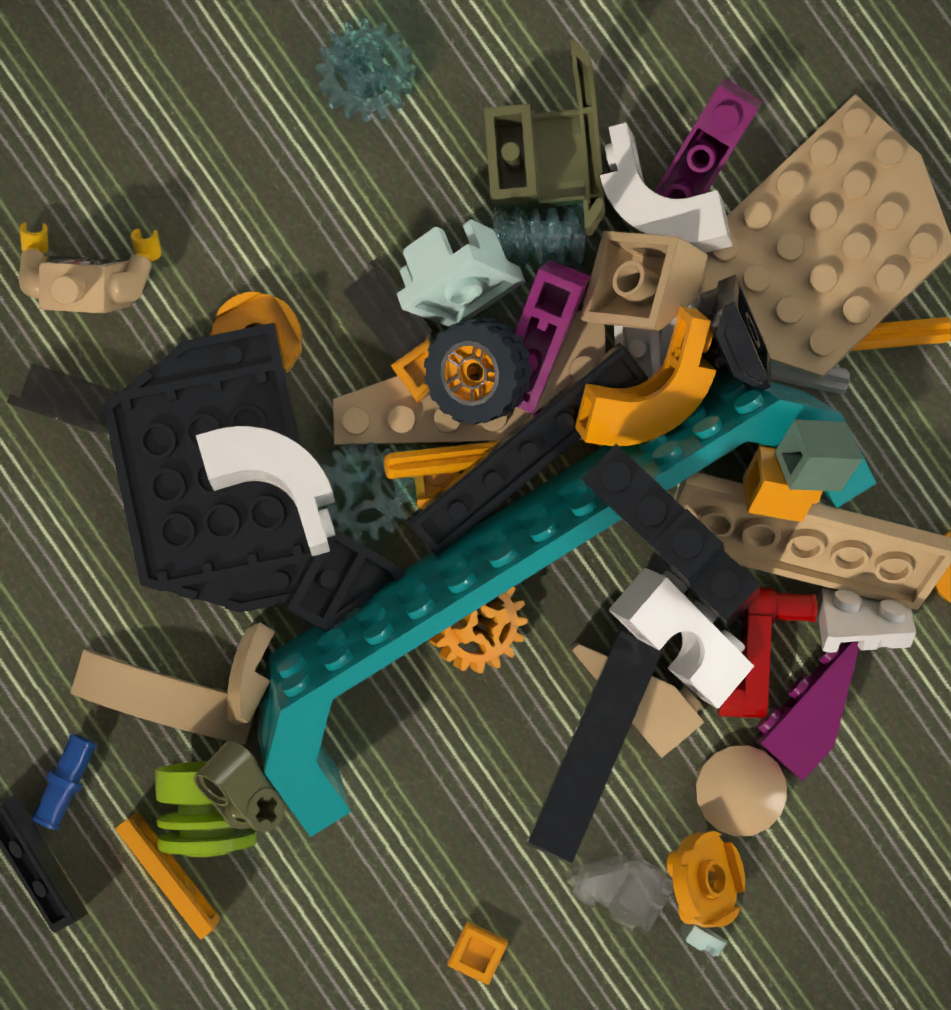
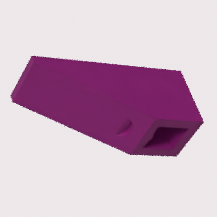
M724 78L716 88L654 193L671 199H684L707 193L757 113L763 100Z
M842 642L837 652L829 653L822 651L818 657V660L822 663L810 676L807 673L801 675L787 692L791 696L790 699L780 710L776 707L769 710L766 718L761 719L757 725L760 732L754 739L802 781L806 779L835 746L859 650L858 642Z

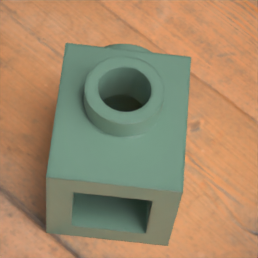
M794 420L775 451L789 490L842 491L863 460L847 422Z

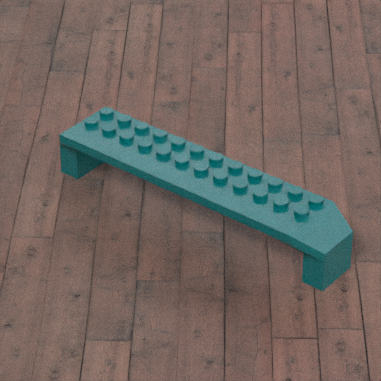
M728 371L714 377L700 405L675 429L648 442L619 447L663 489L668 491L746 441L778 447L794 420L846 421L842 413L805 391L771 381V388L761 391L734 378L731 372ZM604 445L474 526L438 557L431 553L405 569L403 577L397 581H391L373 594L371 600L359 608L352 609L345 615L343 620L329 630L323 631L314 626L267 655L265 678L270 680V683L261 699L257 727L264 773L310 837L351 812L340 771L321 744L332 700L620 521L621 518L582 481V478L613 446ZM861 451L860 454L863 460L842 491H822L821 497L835 508L840 507L876 484Z

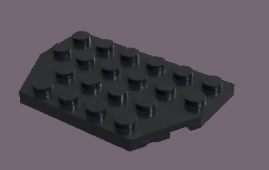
M270 323L183 341L156 365L134 379L133 383L123 391H119L103 404L140 585L159 591L165 590L176 593L181 597L192 600L198 599L225 607V609L236 612L284 604L311 556L297 506L292 498L281 488L262 481H247L214 491L208 480L196 435L221 428L251 426L277 432L301 446L277 324Z

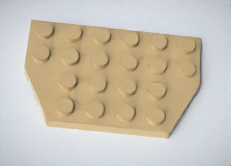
M855 94L727 215L733 246L705 252L708 258L697 296L700 297V294L716 288L718 281L736 274L765 341L771 362L782 367L788 366L797 369L802 374L822 379L951 256V235L922 155Z

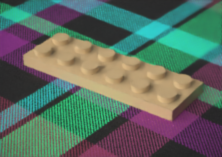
M699 472L682 481L673 497L724 543L725 552L741 566L836 590H850L860 596L879 601L884 599L895 600L902 603L905 607L915 610L921 607L951 564V537L819 503L812 504L803 522L747 513L744 484Z

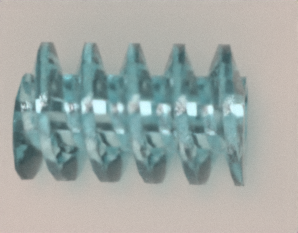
M501 207L494 208L493 230L509 262L513 252H517L520 264L526 266L531 253H535L539 266H542L547 261L549 253H553L556 263L563 265L567 254L572 253L575 265L581 267L584 260L586 237L584 214L581 221H578L575 209L568 208L563 221H560L556 208H549L545 220L542 221L538 208L531 207L527 219L523 220L519 207H513L508 220H505Z

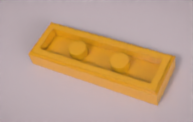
M136 812L115 828L116 832L198 938L201 940L213 931L220 922L221 917L174 856L158 850V836L143 816Z

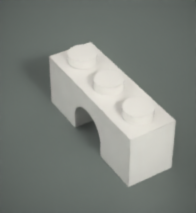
M644 568L610 607L609 611L638 640L659 651L673 635L681 632V651L667 669L696 697L719 709L754 667L742 654L745 646L726 630L720 632L713 625L717 619L716 616L700 602L694 601L692 603L684 595L688 588L679 578L669 571H665L661 575Z

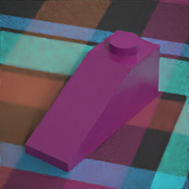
M549 259L537 272L515 334H519L522 338V344L525 349L529 351V363L532 366L529 392L525 393L524 401L517 408L532 414L537 409L591 278L589 275Z

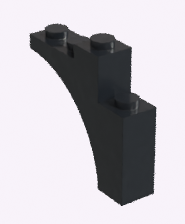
M617 444L582 478V481L631 528L677 578L686 585L693 597L707 607L726 629L760 596L761 585L725 552L724 543L688 509L683 508Z

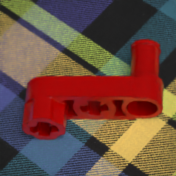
M760 587V596L742 614L741 642L745 646L742 654L754 667L720 708H717L718 716L766 718L769 698L771 626L775 620L815 623L818 609L816 594L776 593L775 588Z

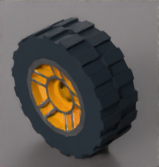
M481 318L450 325L449 329L442 330L436 335L437 339L430 344L427 350L429 354L424 361V368H426L424 379L425 384L429 387V395L432 401H436L439 405L438 409L444 414L452 416V419L457 422L465 421L469 425H476L506 416L513 412V408L520 406L524 401L525 393L529 392L531 386L529 380L530 375H532V366L529 363V351L522 344L523 340L519 334L510 330L511 327L507 324L497 323L495 319L487 318L481 320ZM476 363L483 369V376L480 379L476 377L479 373Z

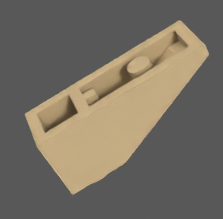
M576 642L570 649L597 680L607 655ZM652 675L632 724L656 753L663 758L704 723L697 714L703 706L686 686L678 691L672 684Z

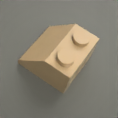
M603 231L580 320L590 323L660 331L677 316L679 306L688 307L697 299L708 255L678 236Z

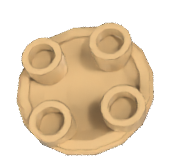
M749 745L729 746L714 753L700 765L699 777L696 782L697 803L704 818L718 831L735 837L754 836L770 828L782 814L787 799L786 779L779 764L765 751Z

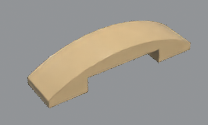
M87 649L83 650L70 694L162 725L225 741L231 740L239 744L245 745L247 743L256 710L248 723L239 726L228 723L227 690L217 687L209 688L128 664V661Z

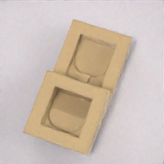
M260 622L246 629L233 660L227 691L228 723L234 726L250 722L270 683V680L256 673L255 670L275 631Z

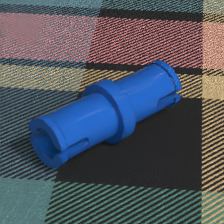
M70 733L69 740L55 770H49L46 776V780L49 783L35 812L31 816L34 822L49 829L59 830L61 820L74 793H80L83 787V783L80 780L94 750L98 747L97 743L83 736Z

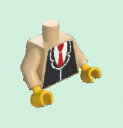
M23 222L20 225L21 250L23 252L21 253L19 286L25 295L39 299V309L108 313L131 307L132 302L139 299L143 292L152 267L151 262L159 259L162 255L158 231L154 230L151 237L143 239L141 229L133 230L131 241L135 255L131 256L129 260L44 256L49 250L47 225L43 223L40 232L31 233L27 231V223Z

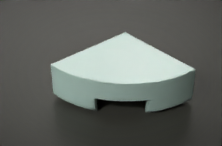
M684 923L680 928L681 934L687 943L700 951H708L713 957L719 956L727 944L725 939L707 927L703 928L696 924L688 925Z

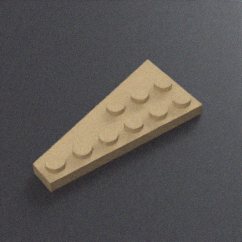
M581 311L577 312L536 411L606 354L605 324L584 322L580 320ZM476 363L479 372L476 377L480 379L483 376V369ZM396 376L333 399L334 445L495 442L505 438L528 419L532 413L515 407L512 409L513 412L484 424L482 422L476 425H469L465 421L457 422L452 419V416L444 414L439 410V405L436 401H432L429 394L420 404H417L402 381Z

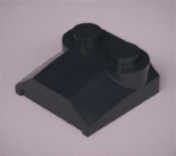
M735 274L718 281L716 288L700 294L701 304L695 306V309H698L711 321L710 328L718 346L713 347V351L723 373L730 371L734 378L763 391L771 388V358Z

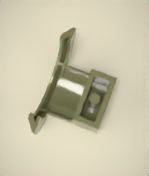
M570 40L578 109L533 114L530 103L484 108L490 199L496 212L583 204L585 229L587 236H591L605 215L604 188L600 175H603L595 83L591 56L576 40Z

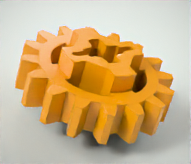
M512 587L496 597V601L488 602L430 638L429 640L432 645L438 648L443 647L439 656L447 662L454 660L453 666L462 671H465L470 665V668L477 673H483L485 662L495 669L500 668L499 656L502 654L513 658L515 653L510 647L513 641L523 642L525 639L521 634L517 633V626H523L528 623L527 618L517 615V611L525 605L524 600L516 597L511 598L516 588ZM471 642L477 651L463 650L458 644Z

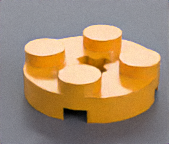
M261 292L241 293L226 301L219 308L215 316L216 320L210 336L253 326L276 323L286 373L293 368L296 360L302 353V328L293 310L277 297L261 294Z
M716 831L690 834L681 842L679 849L671 851L667 858V871L673 878L674 893L679 905V916L688 925L696 924L703 928L724 927L735 920L741 907H734L737 893H745L743 863L733 843L723 842L719 837L722 834Z

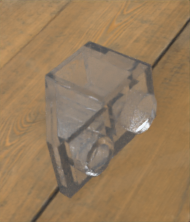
M634 852L570 867L566 874L568 884L573 887L570 893L574 897L591 907H594L596 902H599L612 910L610 918L630 931H634L636 926L649 932L674 890L673 878L667 872Z

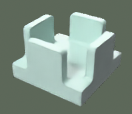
M470 219L463 224L470 244L465 245L454 254L445 231L439 227L432 228L403 250L407 265L399 271L405 288L397 293V297L402 310L449 327L455 323L470 320L526 281L520 267L506 259L495 231Z

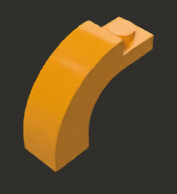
M679 306L666 358L659 370L651 378L629 388H610L586 383L575 426L583 440L587 443L614 446L615 444L618 446L636 445L651 441L660 435L663 436L683 423L706 396L716 373V369L701 357L702 353H706L711 345V321L698 309Z

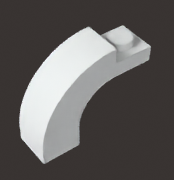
M625 122L609 127L612 143L605 145V152L610 170L614 172L600 175V178L611 204L633 232L678 236L704 253L733 246L724 202L718 190L684 199H671L654 193L644 183L635 137L628 124Z
M226 427L196 435L208 480L214 491L247 481L267 482L281 488L292 498L297 506L312 557L330 552L327 538L335 536L328 508L318 511L317 507L334 503V495L323 469L308 451L284 435L258 427Z

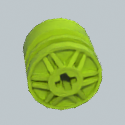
M208 761L169 764L155 769L156 800L166 804L178 805V811L170 812L157 818V826L159 828L178 830L161 834L157 837L159 851L169 854H183L189 857H211L245 849L257 843L256 830L253 828L236 829L230 827L212 802L196 786L194 776Z

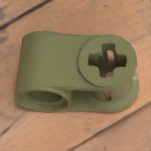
M231 740L226 741L194 776L198 789L212 802L230 827L236 829L251 827L256 831L268 832L274 830L281 823L285 811L281 795L261 771L255 757L239 743Z

